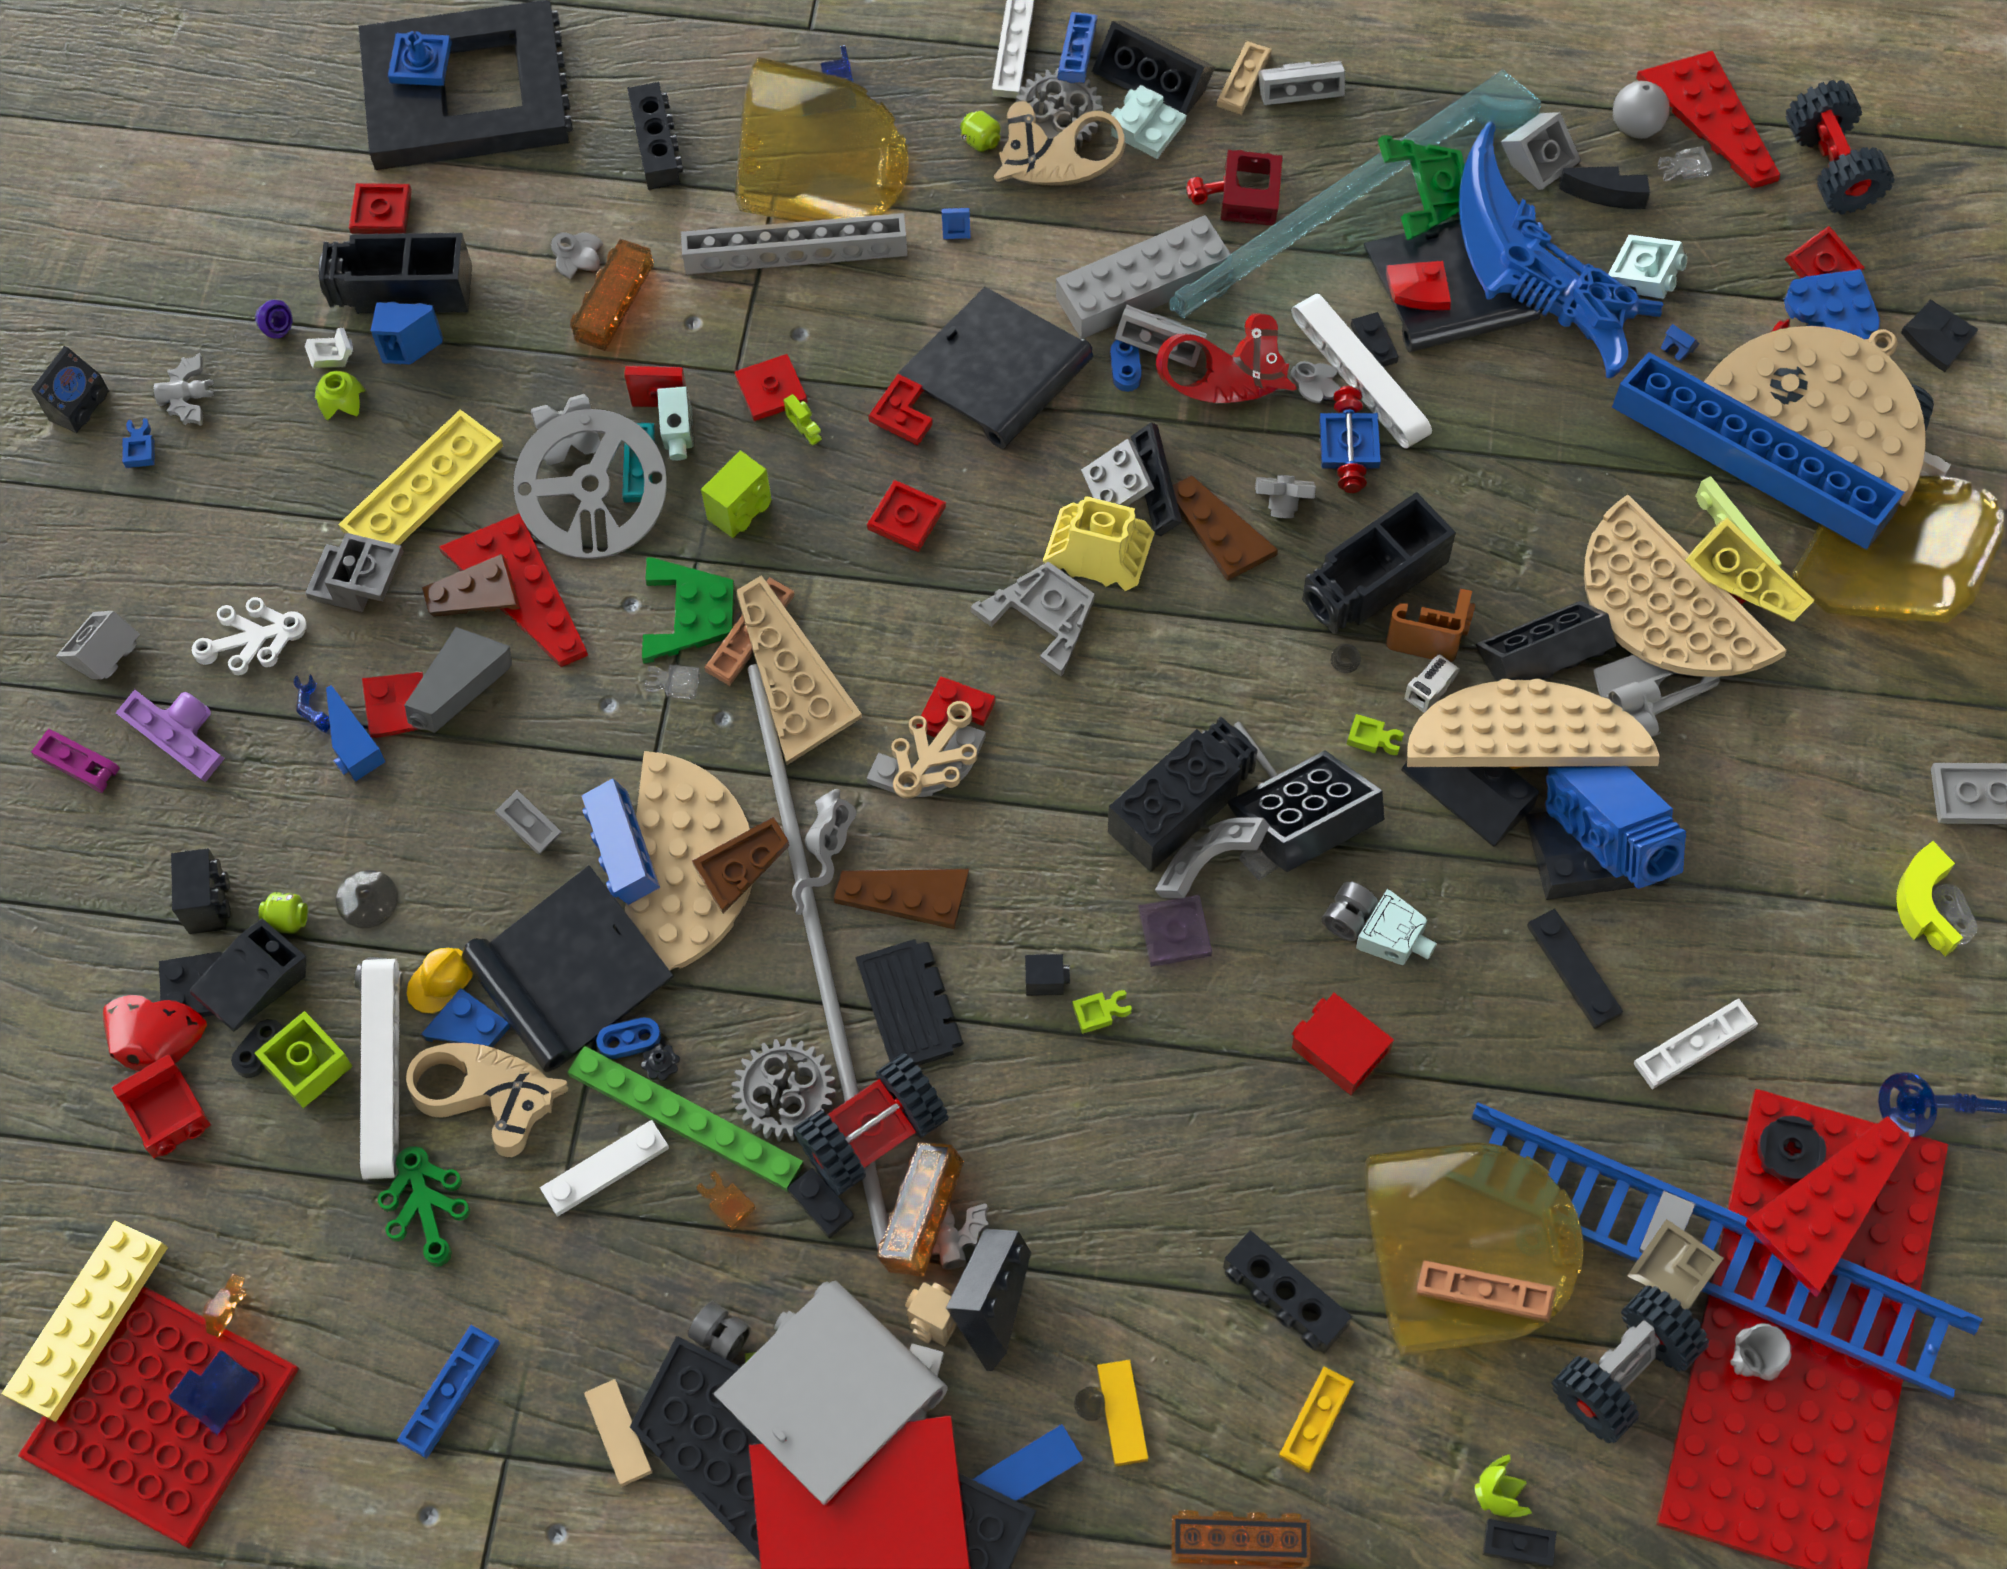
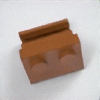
M1460 589L1454 614L1422 607L1418 622L1405 619L1408 608L1407 603L1397 605L1393 609L1386 639L1387 647L1392 651L1432 660L1437 655H1441L1448 661L1453 662L1456 659L1462 635L1468 636L1475 609V604L1470 603L1472 591Z

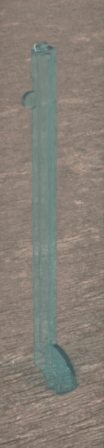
M1501 70L1399 141L1408 139L1413 140L1418 145H1438L1474 119L1485 126L1487 123L1493 122L1496 129L1520 128L1539 114L1541 100L1507 72ZM1379 153L1227 256L1226 261L1192 284H1186L1177 290L1175 295L1170 298L1169 309L1184 318L1212 298H1220L1231 285L1410 164V161L1384 163L1382 154Z

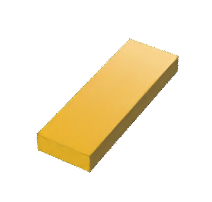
M1130 1360L1097 1365L1115 1467L1148 1461Z
M1325 1366L1323 1367L1279 1454L1280 1458L1308 1473L1310 1472L1354 1381Z

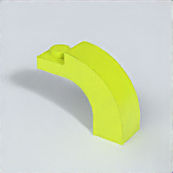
M1932 841L1918 852L1901 877L1897 889V909L1904 928L1913 940L1924 934L1934 949L1947 956L1955 950L1963 937L1936 909L1932 899V888L1948 875L1955 863Z

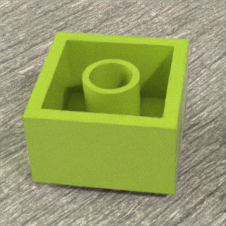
M741 450L701 488L707 520L732 538L739 532L745 531L749 527L751 520L759 512H764L772 500L767 469Z
M305 1011L255 1052L263 1066L303 1109L353 1067L345 1053Z

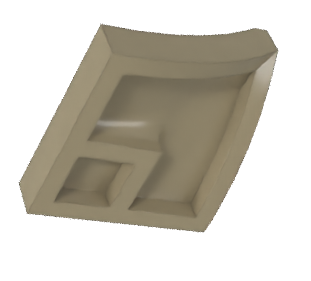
M1666 1219L1626 1279L1642 1288L1647 1285H1651L1652 1288L1656 1286L1661 1292L1666 1291L1669 1293L1673 1300L1676 1298L1681 1302V1306L1684 1309H1689L1724 1258Z

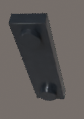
M1151 422L1133 434L1131 441L1134 443L1154 487L1153 490L1145 494V499L1154 534L1162 536L1182 523L1159 428L1157 424Z
M1554 908L1529 921L1527 924L1528 929L1593 1028L1596 1029L1621 1016L1623 1010L1556 909Z

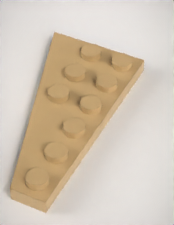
M761 575L736 591L786 765L861 719L862 713Z

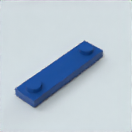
M1071 12L1058 69V80L1068 83H1085L1098 15Z
M473 1325L469 1326L396 1440L399 1444L425 1459L429 1457L500 1345L499 1340Z

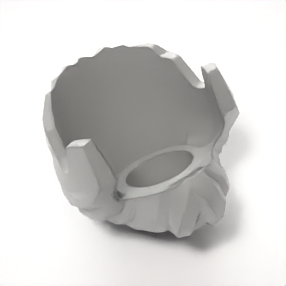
M1757 1324L1752 1328L1743 1329L1736 1336L1735 1351L1730 1363L1734 1366L1736 1374L1755 1376L1763 1380L1772 1381L1780 1374L1781 1370L1790 1360V1341L1787 1340L1782 1330L1769 1324Z

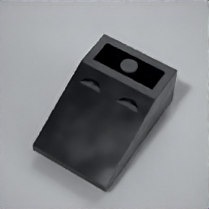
M261 919L232 942L190 989V994L235 1032L306 977V956L264 919Z

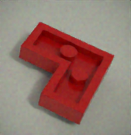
M897 374L868 415L869 422L919 445L933 425L931 417L912 409L923 392L922 385Z
M940 676L921 714L927 722L926 734L936 738L948 722V707L956 701L966 702L971 707V722L984 726L996 702L995 696ZM917 724V725H916V728H917V729H920L921 727H923L922 724Z

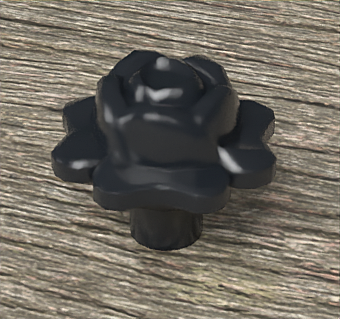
M656 1044L652 1050L643 1053L645 1060L641 1063V1067L648 1072L650 1079L659 1077L660 1080L665 1081L669 1075L678 1071L676 1064L680 1062V1057L673 1052L671 1045H666L663 1048L661 1044Z

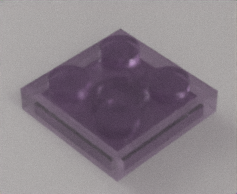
M1200 895L1138 905L1150 967L1212 956V948Z

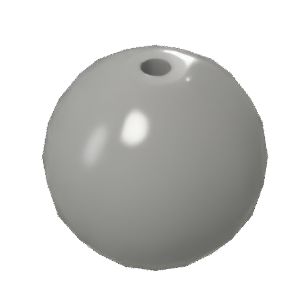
M1636 81L1628 84L1620 90L1613 103V120L1622 133L1632 138L1642 139L1651 137L1663 128L1669 117L1668 97L1660 86L1649 81Z

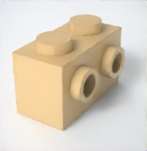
M923 1282L919 1291L913 1289L905 1307L908 1308L907 1316L910 1329L913 1330L912 1334L926 1343L933 1340L945 1347L957 1324L946 1309L951 1299V1296H949L951 1292L937 1283H933L930 1286Z

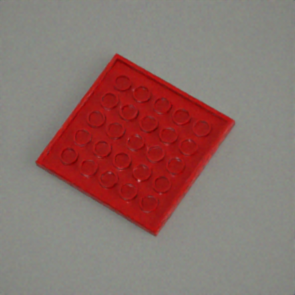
M143 1286L58 1420L54 1422L43 1416L18 1456L190 1549L299 1368Z

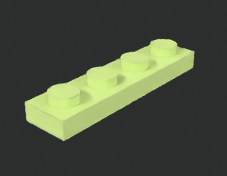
M1710 476L1702 480L1695 497L1700 507L1707 510L1712 516L1715 524L1717 525L1725 518H1728L1780 567L1782 564L1714 479Z

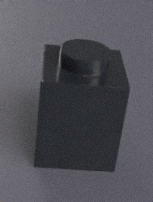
M1063 954L1025 955L1026 996L1064 995V984H1070L1069 965H1063Z

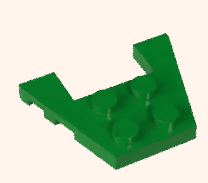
M1382 135L1378 139L1384 163L1410 161L1423 204V211L1408 212L1400 217L1407 241L1416 238L1460 213V185L1465 166L1460 150L1432 144L1427 146L1418 145L1413 140L1408 139L1403 141L1394 140L1389 135Z
M646 557L645 580L647 586L676 585L674 633L643 634V664L654 662V658L667 654L669 657L677 655L680 650L693 646L699 648L724 640L733 628L734 580L653 557Z

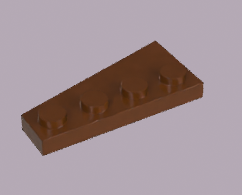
M1192 475L1173 485L1179 513L1227 581L1277 556L1278 549Z
M969 869L842 871L835 892L834 903L955 929L969 877Z

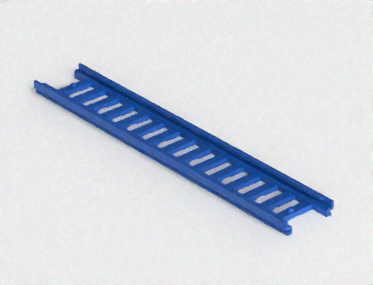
M1477 1102L1472 1119L1495 1130L1473 1178L1448 1168L1444 1173V1179L1634 1262H1637L1642 1255V1252L1639 1250L1663 1191L1692 1202L1695 1206L1691 1214L1710 1221L1702 1244L1711 1250H1714L1723 1227L1742 1235L1721 1287L1707 1282L1702 1292L1944 1398L1953 1399L1955 1389L1930 1379L1929 1375L1948 1325L1975 1335L1983 1318L1840 1258L1832 1272L1833 1275L1837 1276L1819 1325L1817 1329L1798 1321L1809 1294V1290L1799 1280L1785 1315L1766 1307L1783 1265L1773 1253L1753 1301L1734 1293L1754 1241L1763 1244L1745 1226L1747 1217ZM1507 1135L1524 1141L1525 1144L1502 1192L1485 1183ZM1537 1148L1554 1154L1555 1158L1535 1203L1532 1205L1516 1198V1195ZM1570 1161L1586 1168L1566 1216L1562 1218L1546 1210L1566 1164ZM1598 1174L1617 1181L1594 1232L1577 1223ZM1629 1187L1648 1196L1627 1245H1623L1608 1238ZM1850 1283H1854L1870 1291L1851 1340L1848 1343L1830 1334ZM1884 1296L1902 1304L1883 1356L1880 1357L1864 1350L1863 1347ZM1915 1311H1919L1935 1319L1914 1372L1896 1364Z

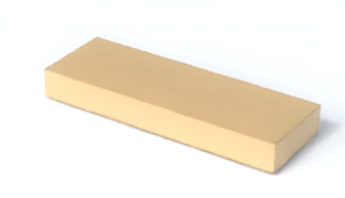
M1246 41L1217 100V107L1243 114L1259 81V71L1264 70L1271 56L1272 49Z
M614 1379L584 1392L620 1486L623 1487L652 1474L653 1472L640 1439L630 1428L632 1419L617 1381Z

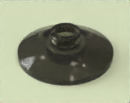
M374 870L360 871L351 875L341 884L336 895V907L341 918L351 926L358 928H371L382 924L393 914L398 903V892L394 882L386 874ZM363 892H370L366 898L359 897Z

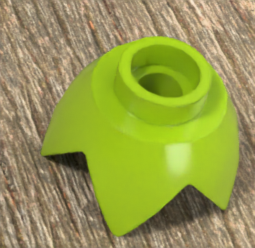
M333 371L324 375L318 382L315 390V399H317L320 411L326 420H329L338 409L353 416H358L360 408L359 393L366 390L359 380L349 373Z
M1509 1454L1495 1460L1484 1470L1480 1476V1483L1475 1485V1492L1483 1510H1491L1493 1514L1503 1517H1521L1532 1513L1529 1508L1520 1507L1518 1501L1514 1500L1527 1482L1522 1479L1504 1476L1507 1472L1505 1466L1511 1461Z

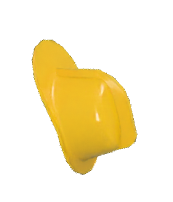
M441 948L432 951L426 956L423 964L412 975L407 986L408 1001L415 1010L429 1014L439 1012L460 988L464 989L473 977V973L461 957L463 951L456 948Z

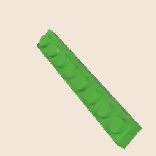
M586 1046L582 1048L568 1070L569 1076L786 1192H788L787 1188L794 1183L804 1166L803 1161Z

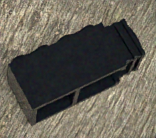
M463 233L350 234L349 241H343V243H338V241L333 243L323 242V251L320 255L318 268L321 292L326 297L329 307L349 305V307H355L357 314H374L376 302H396L399 304L423 303L433 305L435 313L469 311L472 263Z
M1416 492L1327 553L1321 569L1317 568L1312 575L1308 574L1305 577L1302 600L1314 617L1333 634H1336L1339 628L1343 629L1346 627L1347 622L1352 623L1355 621L1360 625L1449 563L1456 532Z
M1221 716L1217 719L1216 724L1212 723L1209 726L1208 731L1205 730L1201 733L1196 729L1109 805L1108 833L1146 869L1152 872L1223 809L1229 800L1237 796L1240 781H1245L1249 773L1255 772L1257 748L1251 744L1249 739L1239 729L1230 725Z

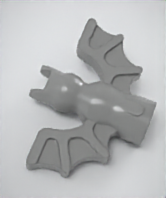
M200 353L188 359L182 357L181 363L177 368L167 370L170 376L169 382L154 384L156 403L159 406H165L167 403H170V407L167 409L170 416H179L183 425L196 423L201 426L203 424V411L201 407L188 404L186 401L190 398L197 399L214 396L213 392L208 390L209 386L214 384L213 380L186 382L192 376L203 371V358Z
M946 1202V1208L936 1210L934 1206H931L934 1217L933 1224L938 1231L936 1237L931 1238L927 1236L920 1227L912 1250L919 1251L925 1261H928L933 1255H940L943 1269L952 1270L962 1267L966 1264L963 1248L969 1245L976 1247L981 1232L990 1227L986 1219L989 1210L987 1204L968 1208L965 1225L960 1231L954 1228L955 1218L952 1215L949 1202ZM913 1223L908 1228H898L900 1234L907 1236V1243L905 1245L907 1249L917 1223Z

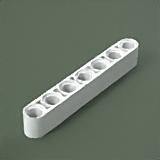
M1314 294L1292 307V316L1297 325L1331 365L1338 369V373L1348 385L1362 392L1361 400L1372 413H1378V420L1403 448H1409L1431 435V425L1425 415L1321 295Z
M397 959L363 960L361 974L360 1169L363 1179L396 1178L399 1171L396 1167V1160L399 1155V964Z

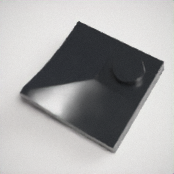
M1930 299L1917 315L1903 327L1901 334L1924 358L1943 372H1946L1976 336L1979 329Z

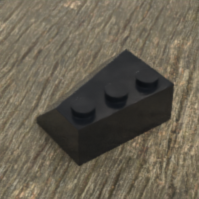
M984 1230L946 1307L986 1371H993L1007 1353L1031 1256V1251L1019 1231Z

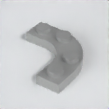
M970 726L959 728L948 742L944 751L960 748L964 744H972L976 747L978 756L986 734L984 731ZM965 752L963 754L965 757L973 755L972 752ZM878 753L867 776V784L895 793L893 780L899 772L897 759ZM961 761L932 766L928 768L925 774L942 772L946 767L952 766L959 770L961 781L971 770L973 764L965 765ZM953 774L946 777L949 780L956 778ZM906 783L903 787H911L914 784ZM944 784L924 787L916 797L932 796V793L947 787Z
M1231 818L1209 826V833L1197 841L1191 838L1178 851L1167 867L1155 891L1161 898H1184L1198 872L1211 858L1229 850H1257L1270 825L1264 818Z

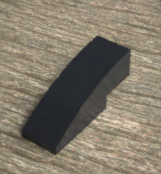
M1619 166L1563 168L1559 182V190L1588 202L1608 207L1645 209L1650 195L1648 174L1620 175Z

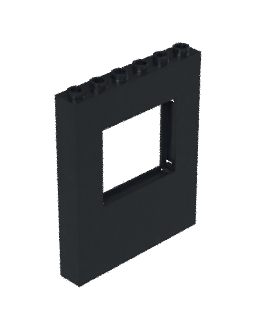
M541 0L358 26L369 154L375 171L569 143L568 132L573 131L571 115H566V110H570L568 93L563 94V89H568L566 74L565 72L561 73L560 69L565 68L563 51L558 52V47H563L560 30L556 31L555 28L560 26L558 10H552L551 1ZM413 31L416 34V31L425 35H449L452 42L450 54L515 45L522 106L448 116L445 81L444 86L390 83L388 73L396 33L407 34ZM509 33H514L515 38H510Z

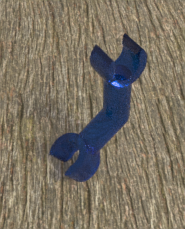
M310 674L309 682L301 686V681L296 675L294 685L298 691L297 713L312 722L320 731L326 733L330 729L329 717L325 713L317 712L309 707L310 693L316 688L313 677Z

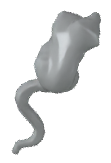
M834 789L815 801L818 815L806 835L805 845L808 851L814 854L822 863V873L817 878L800 879L793 886L792 896L797 905L795 911L797 915H801L804 909L801 899L802 890L805 887L824 886L832 880L834 866L831 856L839 853L846 842L848 827L855 819L856 809L848 801L840 799V789Z

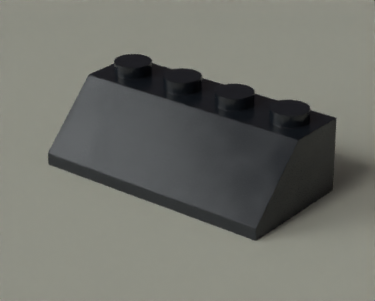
M1112 21L1091 72L1129 91L1131 89L1136 91L1142 85L1162 95L1163 104L1187 116L1205 92L1216 66L1125 21Z
M1578 601L1476 644V647L1496 681L1501 679L1542 680L1550 678L1554 675V672L1563 668L1576 667L1580 664V661L1589 657L1595 658L1606 654V650L1616 647L1609 614L1583 601Z
M1406 761L1401 771L1493 847L1534 808L1539 794L1536 788L1510 767H1407Z

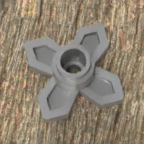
M585 394L569 398L564 411L557 412L550 406L543 405L531 409V414L535 427L539 429L560 415L577 410L591 409L588 397ZM583 432L571 435L557 443L547 453L544 460L547 465L563 462L571 445L585 455L594 453L600 444L599 435L597 432Z
M1278 475L1277 479L1256 477L1255 490L1257 494L1270 495L1268 508L1271 509V516L1294 518V512L1298 511L1299 497L1315 499L1316 486L1311 481L1295 480V476Z

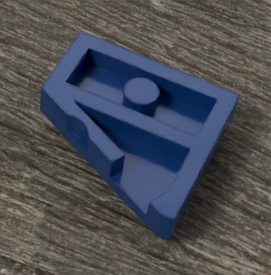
M460 988L421 1035L426 1041L430 1042L440 1040L450 1043L479 1044L493 1048L511 1026L508 1021Z

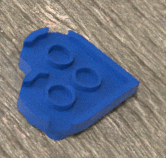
M1861 269L1795 279L1791 282L1784 299L1785 310L1790 318L1793 320L1796 317L1801 322L1808 323L1807 326L1842 330L1862 339H1869L1870 335L1879 328V315Z

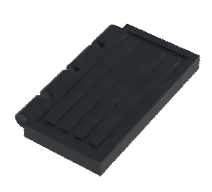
M913 939L856 957V963L889 1062L904 1053L914 1061L916 1066L954 1055L953 1049L964 1044L956 1022L944 1025V1023L954 1020L955 1016L946 994L935 997V995L945 991L938 967L925 969L936 963L929 942L917 944L916 940Z

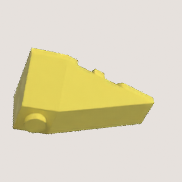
M1728 518L1719 522L1685 559V562L1706 582L1791 622H1794L1815 601Z

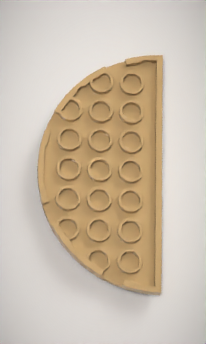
M1800 326L1779 329L1752 339L1734 350L1713 369L1704 381L1708 385L1904 491L1905 493L1900 505L1905 507L1912 496L1920 478L1926 450V431L1923 413L1916 393L1906 375L1888 355L1872 343L1848 332L1828 327ZM1797 366L1806 374H1799L1798 377L1794 374H1787L1784 377L1773 375L1779 368L1796 370ZM1799 378L1808 381L1807 390L1798 388ZM1771 379L1781 381L1784 390L1793 391L1804 396L1797 402L1790 401L1788 405L1781 403L1773 397L1771 392L1787 397L1788 392L1771 387Z
M1628 494L1605 513L1603 520L1596 530L1593 531L1587 546L1584 563V583L1590 605L1609 614L1615 641L1638 658L1662 669L1703 677L1744 674L1768 666L1785 657L1786 649L1727 591L1706 582L1685 562L1689 554Z
M1501 679L1496 682H1488L1459 690L1431 706L1419 718L1410 734L1407 748V767L1658 766L1660 756L1653 739L1646 729L1632 715L1622 711L1621 707L1611 702L1608 698L1569 685L1546 682L1541 679Z
M644 751L636 818L660 888L629 905L626 904L625 912L668 969L672 970L677 967L681 969L708 953L727 935L734 926L733 922L741 912L742 907L746 905L752 888L751 885L722 914L694 868L692 860L750 830L744 812L735 797L715 776L703 768L676 756Z

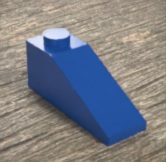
M332 685L326 688L332 748L338 757L333 761L343 775L349 773L356 782L386 761L379 747Z

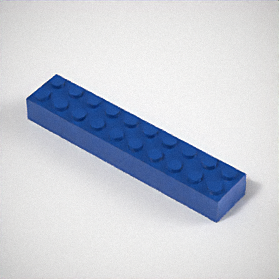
M1650 352L1644 356L1619 385L1612 408L1866 550L1892 519L1905 493Z

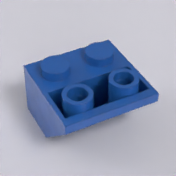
M376 302L371 333L382 363L410 365L443 343V335L433 305Z

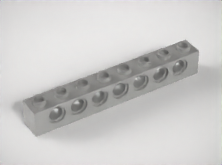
M904 213L681 232L682 257L686 274L908 256Z

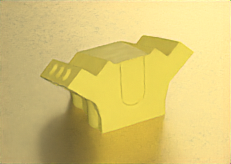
M1085 496V499L1078 504L1071 503L1060 509L1043 562H1050L1058 569L1064 568L1071 578L1077 576L1096 580L1103 583L1105 587L1117 582L1124 591H1127L1139 583L1155 532L1146 521L1135 518V508Z

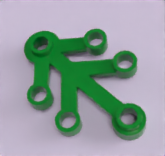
M410 1146L403 1149L397 1157L396 1167L399 1173L390 1188L381 1192L378 1196V1204L385 1212H392L399 1206V1196L408 1182L411 1181L413 1192L397 1219L391 1220L386 1225L385 1232L390 1240L394 1242L403 1240L407 1235V1227L417 1210H419L427 1240L423 1248V1255L432 1266H443L450 1260L452 1251L448 1243L440 1238L431 1205L450 1213L457 1221L465 1220L469 1216L470 1207L463 1199L453 1200L426 1187L424 1176L441 1182L448 1191L459 1189L462 1184V1178L454 1169L443 1170L429 1163V1157L422 1148ZM416 1157L417 1162L414 1165H407L409 1158ZM456 1176L457 1180L454 1184H446L448 1177ZM389 1196L394 1197L392 1204L383 1205L385 1198ZM457 1206H465V1210L461 1214L454 1213V1209ZM394 1227H402V1230L398 1235L391 1234V1231ZM436 1245L441 1246V1251L438 1254H431L432 1247Z

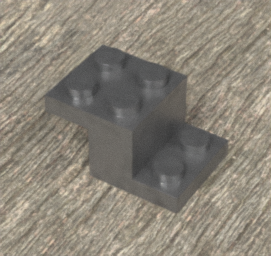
M350 533L345 534L340 547L326 544L305 592L307 599L363 612L369 598L383 602L403 555L402 546Z

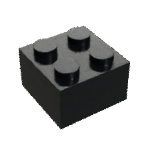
M209 848L171 853L172 911L188 934L226 930V918H230L231 911L229 901L225 899V890H229L230 881L227 871L223 872L220 860L215 859Z

